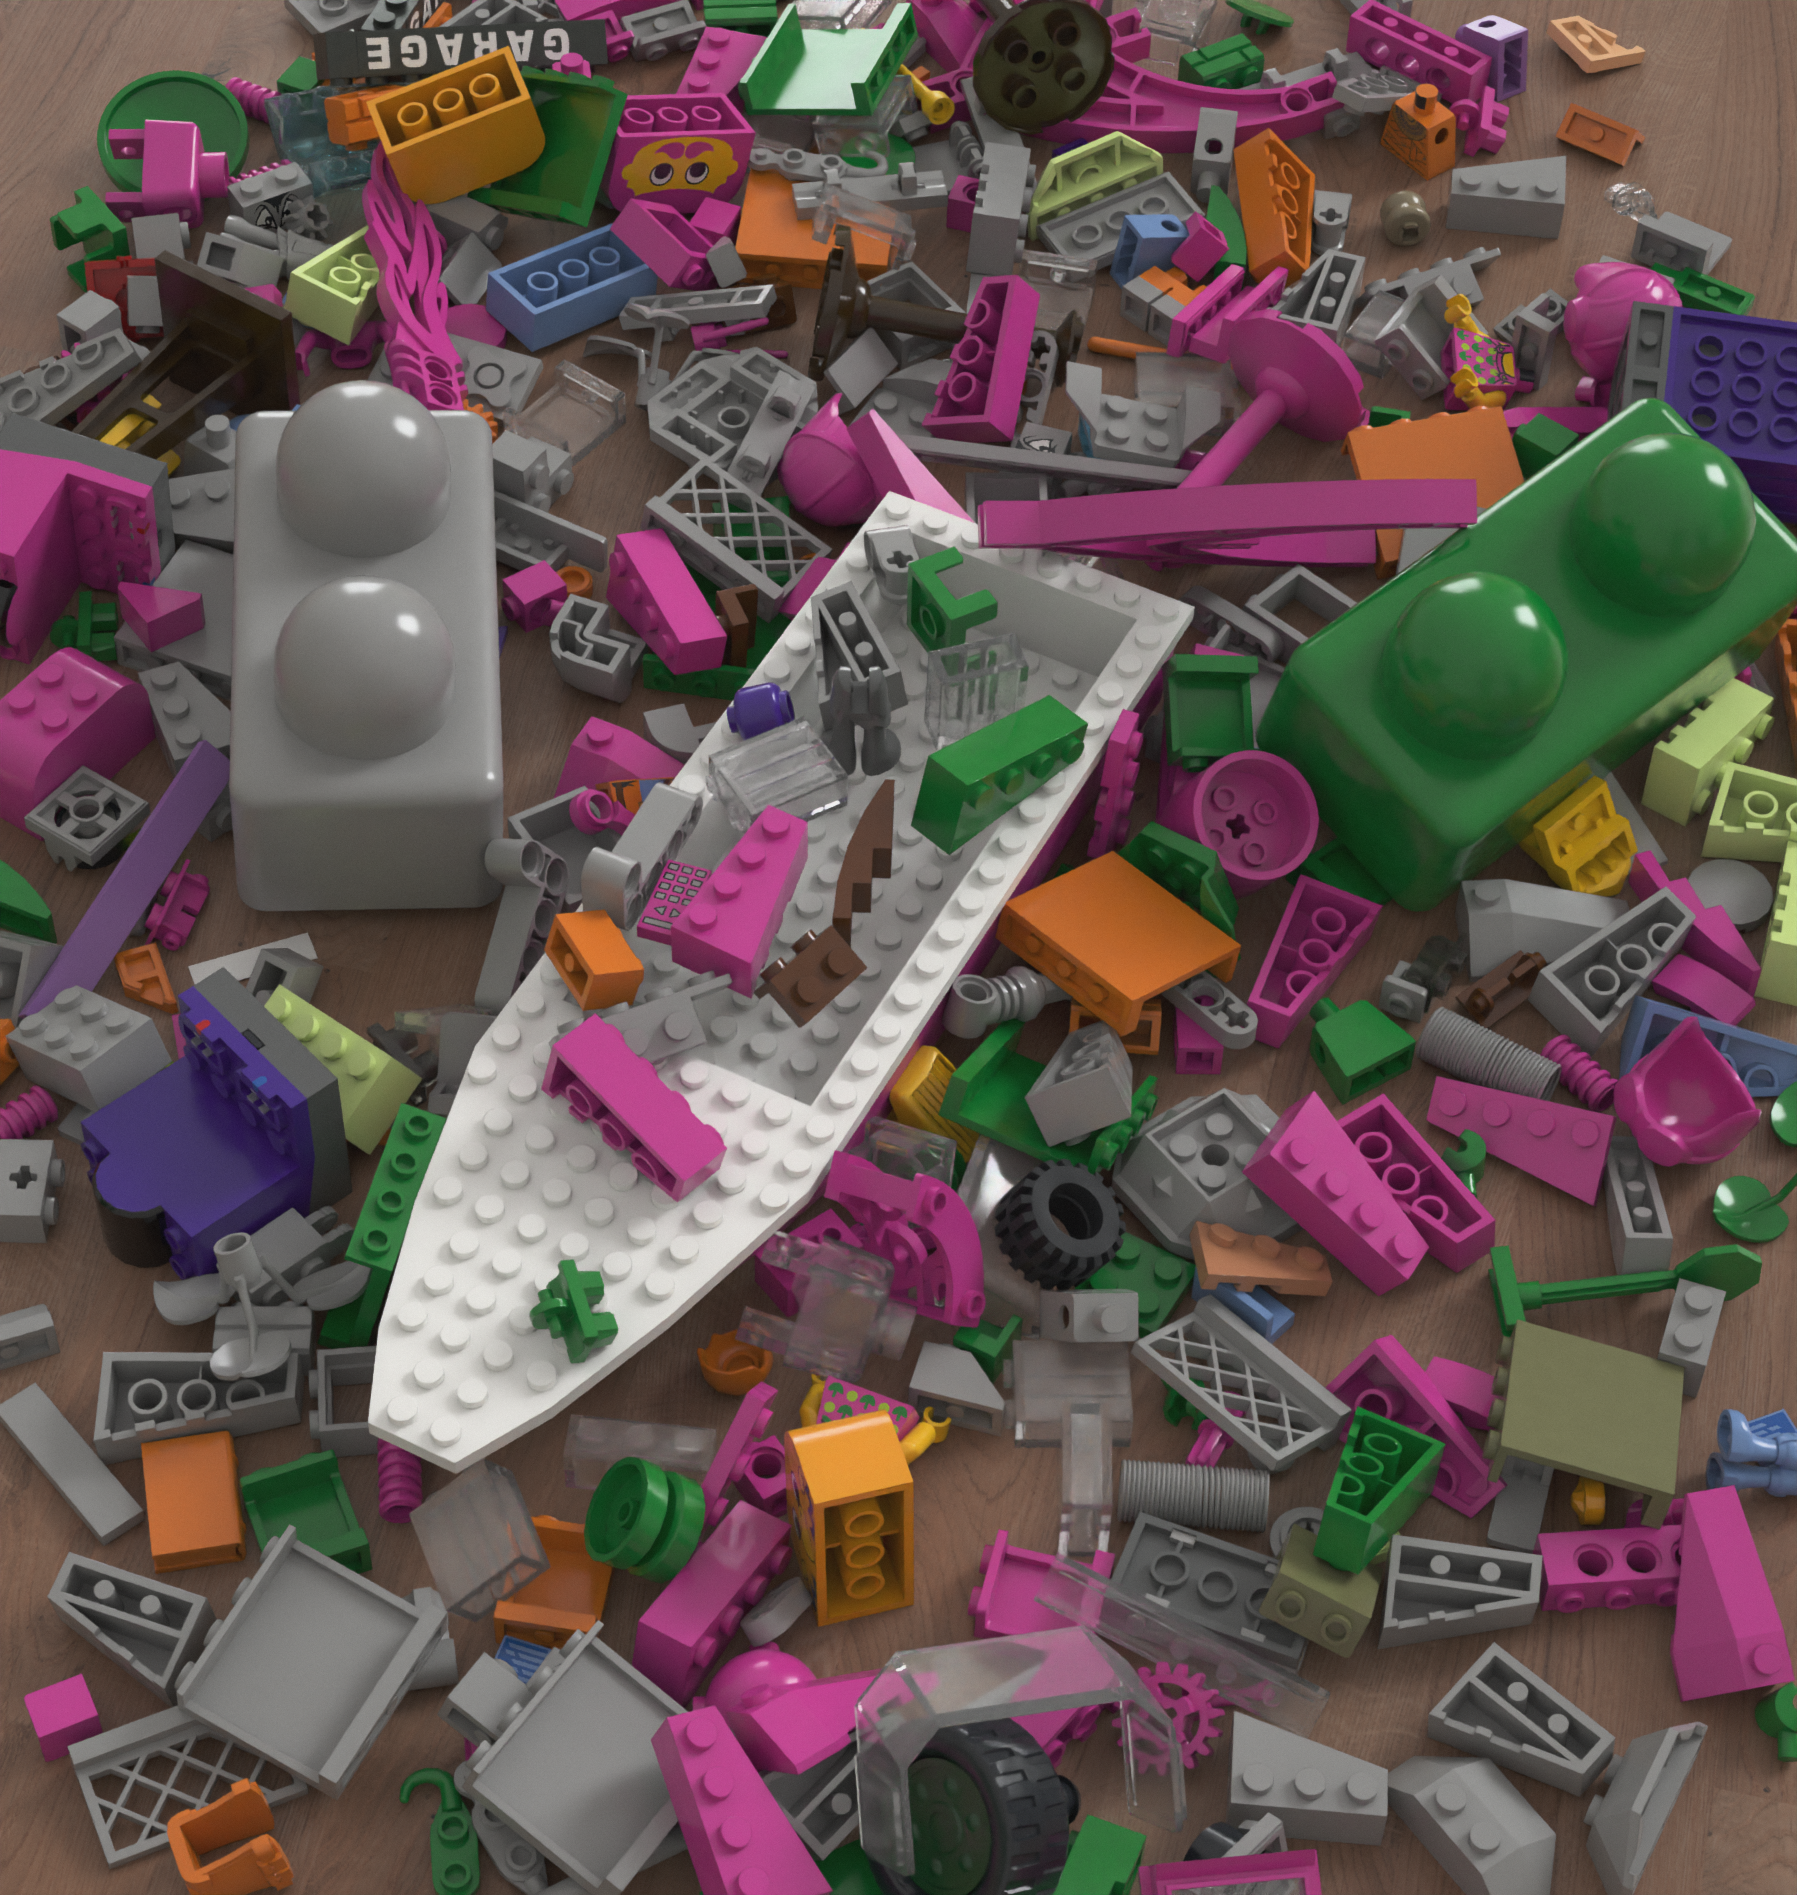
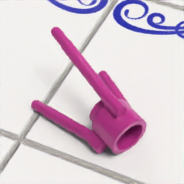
M767 317L728 327H723L722 323L717 324L719 322H707L691 326L696 351H702V348L721 349V347L728 346L726 336L767 325L769 319ZM727 350V351H732V352H735V353H739V354H740V351H741V350ZM763 350L775 358L788 357V352L785 350Z

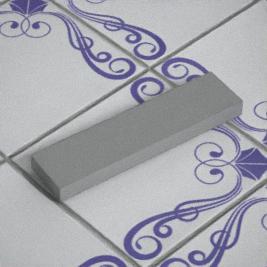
M36 1382L0 1404V1422L103 1546L145 1520L142 1508Z

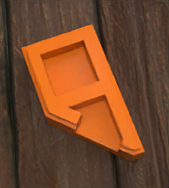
M156 942L121 951L113 958L114 965L126 997L170 1014L178 1012L177 1002Z

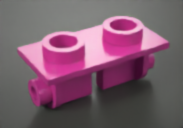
M186 859L179 874L170 871L159 893L167 899L163 906L157 903L154 904L144 924L145 928L151 930L145 945L150 944L153 937L161 940L162 945L169 950L174 951L185 945L196 918L181 910L183 909L197 916L205 898L210 892L209 880L206 876L202 874L192 875L185 872L191 860Z

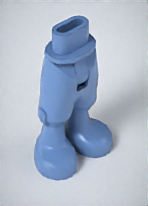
M1732 1409L1723 1410L1717 1426V1441L1721 1453L1713 1452L1708 1458L1705 1475L1707 1490L1735 1485L1737 1492L1747 1488H1764L1767 1493L1776 1497H1786V1495L1797 1496V1433H1782L1773 1439L1760 1437L1750 1431L1744 1414ZM1770 1461L1774 1465L1759 1467L1743 1464V1462Z

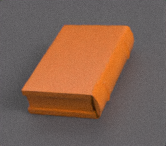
M220 1431L141 1443L151 1552L155 1573L160 1574L243 1561L247 1554L245 1543L247 1529L246 1524L243 1522L237 1473L239 1461L235 1455L234 1439L229 1431Z

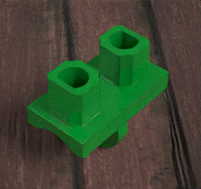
M92 591L79 592L78 620H75V617L72 615H65L63 619L55 621L50 627L51 642L61 649L67 647L77 648L97 661L118 660L114 641L116 632L97 633V631L118 630L119 617L116 602L94 603Z
M574 1259L561 1260L557 1265L559 1274L548 1282L547 1289L538 1292L540 1303L532 1308L529 1317L534 1328L549 1329L553 1339L564 1338L571 1364L585 1362L592 1349L613 1343L618 1334V1326L614 1314L611 1312L592 1314L589 1307L592 1304H599L604 1296V1284L600 1271H578Z

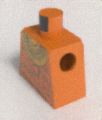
M1421 84L1417 86L1416 91L1396 100L1392 104L1380 144L1428 181L1455 167L1456 118L1450 110L1437 101L1438 89L1434 85Z

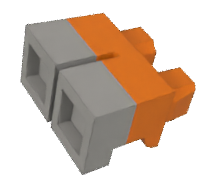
M1153 266L1122 286L1120 316L1144 332L1148 330L1149 335L1168 346L1172 319L1207 286L1203 284L1192 290L1187 287L1188 278L1185 272L1176 266L1165 272Z

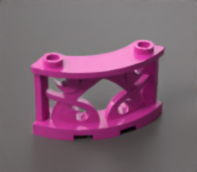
M834 1150L824 1197L843 1205L856 1222L863 1223L867 1231L868 1237L863 1240L866 1275L862 1298L939 1320L946 1324L977 1328L986 1304L985 1295L983 1294V1255L976 1225L963 1200L947 1184L934 1177L917 1173L913 1181L883 1173L873 1163L861 1157ZM907 1221L920 1226L931 1236L937 1246L936 1251L928 1257L924 1244L918 1235L908 1227ZM915 1286L917 1288V1299L908 1297L909 1289ZM934 1296L938 1301H941L945 1296V1307L935 1305Z

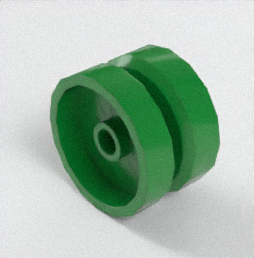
M627 1456L617 1461L605 1473L593 1493L586 1514L584 1529L586 1551L594 1561L617 1569H627L630 1574L651 1582L662 1584L674 1578L687 1564L694 1552L704 1525L706 1505L703 1489L692 1478L672 1471H662L658 1465L640 1458Z

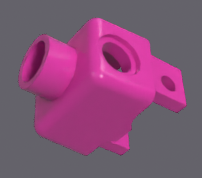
M145 120V129H109L108 140L114 159H143L142 192H106V206L121 222H132L131 218L178 213L180 222H188L189 229L198 228L204 221L205 198H228L227 186L229 185L230 178L227 153L205 152L199 127L194 122Z

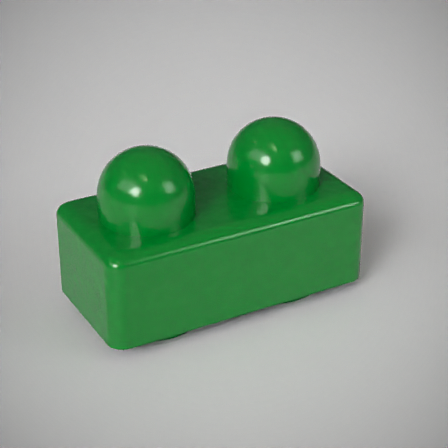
M1656 398L1639 399L1477 516V524L1458 529L1300 644L1293 651L1256 727L1255 738L1257 745L1262 751L1286 760L1302 774L1314 794L1319 817L1400 906L1416 912L1431 910L1460 889L1461 881H1470L1533 833L1532 826L1594 775L1603 779L1760 658L1797 606V538L1751 491L1742 471L1727 454L1710 442L1703 440L1666 402Z

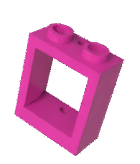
M630 198L610 230L669 287L693 291L715 289L719 283L706 258L707 252L713 245L672 205Z

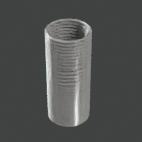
M1439 1007L1431 1015L1416 1046L1417 1058H1421V1060L1465 1082L1545 1101L1550 1100L1562 1071L1561 1064H1557L1532 1050H1528L1523 1045L1514 1044L1508 1038L1505 1039L1504 1036H1500V1034H1496V1032H1492V1030H1488V1028H1484V1026H1480V1024H1476V1022H1472V1020H1468V1018H1464L1460 1014L1457 1015L1456 1012L1453 1013L1452 1010L1449 1011L1444 1007Z
M1123 1459L1121 1461L1117 1513L1119 1522L1123 1520L1124 1523L1126 1521L1131 1523L1133 1521L1135 1524L1139 1512H1143L1171 1523L1182 1525L1183 1527L1187 1525L1188 1528L1190 1526L1193 1528L1195 1526L1197 1528L1202 1526L1204 1529L1207 1526L1211 1529L1213 1526L1216 1530L1219 1526L1221 1530L1225 1528L1229 1530L1231 1528L1232 1531L1235 1529L1239 1531L1241 1529L1242 1532L1244 1530L1247 1532L1251 1530V1532L1256 1531L1257 1533L1259 1531L1263 1533L1266 1530L1269 1505V1472L1267 1469L1265 1471L1262 1469L1258 1471L1257 1468L1255 1470L1252 1468L1244 1470L1237 1467L1229 1469L1223 1466L1219 1469L1218 1466L1213 1468L1210 1465L1207 1468L1206 1465L1201 1467L1200 1464L1196 1466L1192 1464L1190 1466L1189 1464L1184 1465V1463L1181 1465L1177 1463L1175 1465L1174 1462L1172 1464L1169 1462L1165 1464L1164 1462L1160 1463L1158 1461L1155 1463L1149 1460L1147 1462L1144 1460L1136 1462L1130 1459L1127 1461Z

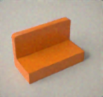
M1574 103L1570 104L1555 136L1561 141L1623 167L1635 142L1643 144L1645 137L1638 130Z

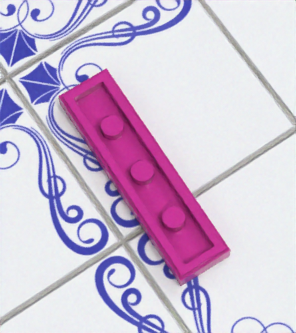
M1231 264L1172 319L1166 354L1177 358L1182 356L1189 350L1192 336L1241 292L1245 273L1243 267Z

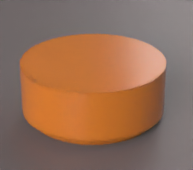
M568 566L556 572L567 584V599L570 594L587 599L591 598L593 594V579L586 569Z

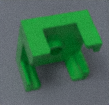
M955 546L908 563L906 625L948 681L995 663V650L992 646L989 648L982 647L965 654V640L967 629L996 618L998 602L986 589L956 600L936 575L939 572L963 564V557Z

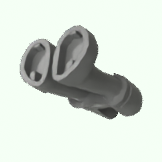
M841 666L833 676L830 691V711L834 717V726L823 732L819 738L817 757L826 769L838 775L848 776L853 774L856 769L855 723L864 729V738L861 746V767L864 774L869 776L880 775L891 770L899 762L901 756L900 741L894 732L885 729L891 723L892 707L888 700L886 678L879 666L869 667V679L867 681H853L851 678V667Z

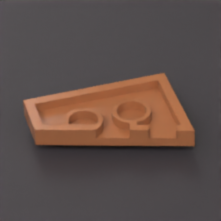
M1195 1221L1189 1234L1201 1289L1216 1290L1218 1283L1221 1282L1235 1283V1289L1243 1292H1252L1255 1285H1268L1278 1294L1326 1296L1333 1282L1326 1255L1311 1247L1302 1246L1298 1248L1279 1243L1266 1235L1253 1236L1234 1231L1229 1226L1220 1223L1211 1225Z

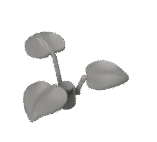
M632 303L626 304L624 308L625 313L629 317L637 321L655 324L656 330L652 353L638 348L630 342L598 335L588 337L583 357L609 353L636 357L638 359V391L634 406L648 411L647 401L688 371L693 362H700L701 360L721 355H740L732 351L712 348L692 351L673 381L669 380L670 373L668 371L658 369L663 325L687 329L690 321L686 317L672 311L658 308L650 309L647 306ZM645 359H651L650 367H647L646 370Z
M239 1232L221 1238L213 1247L218 1261L216 1266L219 1273L206 1274L200 1277L196 1276L173 1282L155 1280L153 1283V1294L156 1307L164 1320L173 1325H188L208 1319L216 1313L219 1304L227 1303L235 1291L239 1293L249 1329V1338H239L227 1342L217 1349L210 1359V1368L213 1375L218 1379L231 1381L269 1373L281 1366L291 1352L290 1339L283 1330H273L259 1335L248 1290L260 1283L262 1268L295 1303L301 1304L307 1301L309 1308L316 1311L337 1308L356 1300L368 1287L373 1269L346 1261L314 1272L299 1280L292 1287L269 1263L265 1252L256 1253L250 1235Z

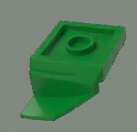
M1150 821L1126 846L1117 852L1119 856L1176 898L1181 897L1192 902L1201 911L1202 917L1236 941L1233 925L1235 924L1239 907L1216 851ZM1239 953V956H1238L1237 961H1239V960L1241 959L1240 953Z

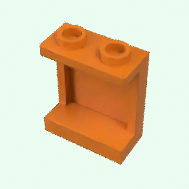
M538 1515L535 1517L520 1516L518 1522L519 1540L503 1601H497L493 1616L496 1643L501 1644L504 1636L508 1635L546 1648L553 1649V1647L561 1650L577 1629L586 1635L598 1620L603 1623L616 1568L594 1561L590 1557L585 1546V1524L559 1521L548 1515Z

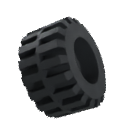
M1060 1159L1057 1163L1049 1160L1042 1163L1039 1167L1036 1166L1000 1200L1002 1205L996 1209L994 1217L999 1221L994 1227L995 1236L1002 1239L999 1248L1002 1255H1009L1012 1260L1009 1265L1015 1272L1020 1269L1025 1273V1280L1031 1284L1037 1280L1040 1282L1041 1288L1051 1290L1056 1286L1058 1290H1068L1072 1286L1077 1287L1084 1283L1116 1256L1115 1253L1121 1249L1124 1242L1120 1236L1126 1232V1223L1119 1219L1124 1212L1122 1205L1115 1203L1113 1199L1116 1193L1112 1187L1106 1188L1102 1183L1104 1178L1097 1172L1093 1175L1090 1174L1088 1166L1077 1163L1073 1167L1071 1161L1067 1159ZM1050 1214L1057 1217L1064 1224L1069 1236L1056 1226Z

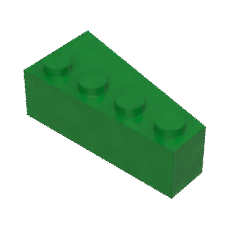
M1357 1406L1325 1505L1313 1555L1328 1561L1331 1566L1338 1570L1350 1571L1359 1575L1392 1538V1535L1396 1534L1432 1494L1446 1444Z

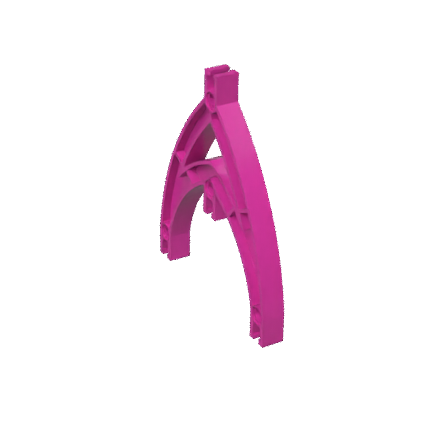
M1013 0V1H1014L1016 4H1019L1020 2H1022V1H1024V0ZM1104 0L1086 1L1100 11ZM1135 7L1105 18L1111 30L1109 31L1112 37L1111 52L1115 56L1114 70L1102 96L1082 117L1071 123L1068 119H1065L1054 126L1041 128L1043 133L1029 135L1019 132V134L1068 144L1080 138H1084L1090 143L1119 131L1159 153H1194L1201 107L1238 111L1235 149L1267 128H1270L1281 141L1297 138L1323 129L1324 116L1327 113L1344 107V104L1332 98L1334 88L1337 85L1332 71L1286 87L1240 90L1190 84L1143 69L1133 63L1150 57L1151 34L1147 27L1142 28L1139 33L1142 18ZM987 17L977 33L959 69L922 82L931 91L944 92L955 105L954 113L946 123L940 125L932 124L928 127L931 134L951 127L956 121L966 122L972 120L961 90V80L973 77V59L984 33L993 25L989 17ZM917 98V107L919 111H922L921 101ZM1211 140L1208 152L1221 151L1222 144L1219 141Z
M1476 479L1342 480L1162 489L1041 501H985L983 505L978 506L979 549H1036L1081 556L1183 564L1294 567L1300 564L1303 567H1367L1368 564L1376 563L1375 530L1460 529L1468 527V525L1477 524Z

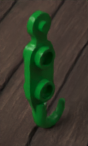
M440 1768L417 1770L405 1779L400 1788L399 1800L403 1804L408 1803L411 1792L420 1784H434L440 1790L441 1803L430 1829L432 1881L435 1894L476 1895L480 1887L478 1836L472 1826V1817L462 1800V1795L455 1789L454 1777L449 1772Z

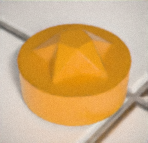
M1580 1476L1578 1485L1571 1494V1506L1577 1513L1581 1525H1600L1605 1514L1603 1482Z

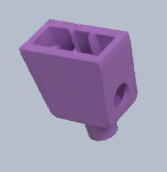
M1495 15L1484 17L1469 24H1463L1458 28L1455 40L1492 57L1487 86L1495 89L1494 101L1499 102L1526 91L1527 28Z

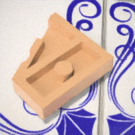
M1580 16L1551 20L1546 32L1586 73H1596L1598 71L1641 64L1646 52L1639 46L1629 50L1615 43L1617 39L1616 34L1606 29H1601Z

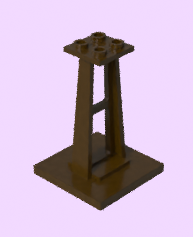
M164 250L155 258L164 339L71 432L100 441L125 416L136 414L156 424V426L125 450L158 459L204 427L206 419L212 415H221L227 410L236 415L252 414L259 411H292L296 404L300 405L292 312ZM168 376L171 382L197 394L173 413H165L143 402Z

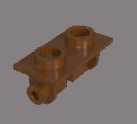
M1520 950L1455 998L1477 1024L1484 1026V1028H1489L1528 1000L1539 971L1546 966V961L1539 952H1534L1533 954L1527 952L1524 954Z

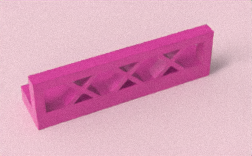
M1278 266L1255 288L1247 285L1192 336L1189 352L1225 364L1230 359L1228 355L1230 333L1249 312L1264 310L1268 307L1273 308L1281 300L1289 269Z

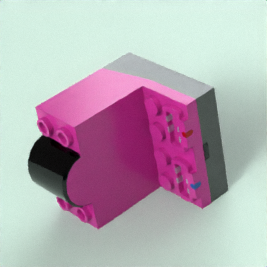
M12 413L0 431V657L30 665L50 633L51 625L58 620L81 582L95 589H104L118 594L117 587L119 582L152 586L176 551L167 463Z

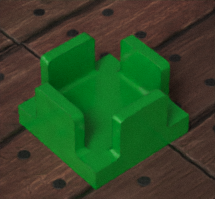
M88 186L74 191L76 205L50 218L54 246L58 250H63L83 242V248L87 254L84 256V259L68 265L67 272L82 291L87 293L85 262L116 260V256L130 255L126 227Z

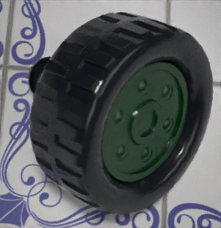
M964 1709L916 1719L902 1725L899 1729L894 1730L878 1747L867 1768L860 1800V1826L866 1858L883 1895H1053L1066 1864L1069 1845V1824L1074 1822L1081 1809V1795L1077 1786L1070 1779L1057 1775L1052 1762L1037 1740L1020 1724L1001 1713H994L985 1709Z

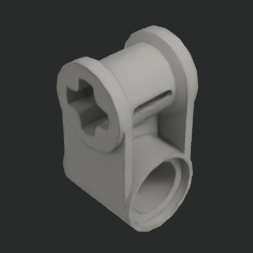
M1315 190L1311 249L1313 252L1319 255H1323L1328 249L1342 252L1345 232L1349 224L1352 194Z
M901 525L865 531V555L868 566L872 569L881 596L892 604H907L908 563L919 560L909 526Z

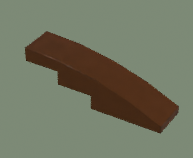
M885 779L865 809L848 844L837 880L832 926L850 947L852 912L871 913L873 878L891 879L895 780Z

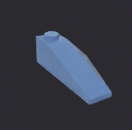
M1635 995L1622 1035L1619 1079L1628 1074L1639 1060L1649 1054L1685 1018L1693 1016L1698 1018L1706 1038L1734 1068L1751 1097L1780 1096L1786 1088L1797 1081V1045Z

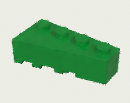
M1048 695L929 755L911 826L948 855L952 854L1067 766L1077 761L1084 750L1083 741L1088 723Z
M1087 1814L1080 1832L1075 1830L1070 1832L1066 1864L1053 1895H1130L1138 1874L1137 1867H1141L1147 1836Z

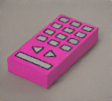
M668 859L637 924V937L671 946V925L711 877L712 871Z

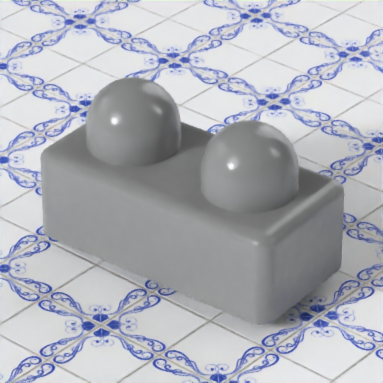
M367 380L334 384L311 396L296 411H259L252 413L239 424L236 431L229 790L239 897L246 905L260 911L475 908L485 906L493 902L500 895L503 884L487 872L484 860L488 844L495 838H503L504 789L491 428L482 416L472 411L428 410L412 395L397 387Z

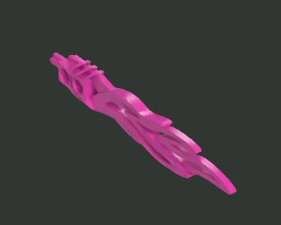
M380 141L372 156L371 180H368L362 191V203L369 227L364 235V239L379 269V280L376 288L377 299L381 311L393 331L392 341L388 344L387 348L393 386L412 395L428 410H464L463 401L468 395L467 385H463L466 379L465 373L461 371L463 368L462 359L456 352L445 330L448 315V295L445 284L443 282L438 283L442 266V252L438 234L424 202L418 199L414 205L408 194L402 192ZM404 220L407 224L408 236L406 235ZM412 294L414 297L415 315L409 304Z

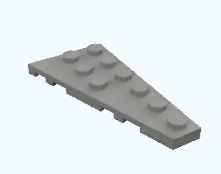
M117 328L77 345L73 354L57 361L51 356L39 361L40 368L26 374L18 370L1 377L0 431L12 413L52 426L140 363L142 361L127 336L120 328Z

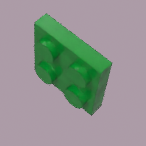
M1125 1232L1120 1236L1124 1242L1121 1249L1115 1253L1116 1256L1084 1283L1075 1287V1289H1130L1137 1292L1138 1337L1143 1338L1167 1325L1193 1286L1196 1265Z

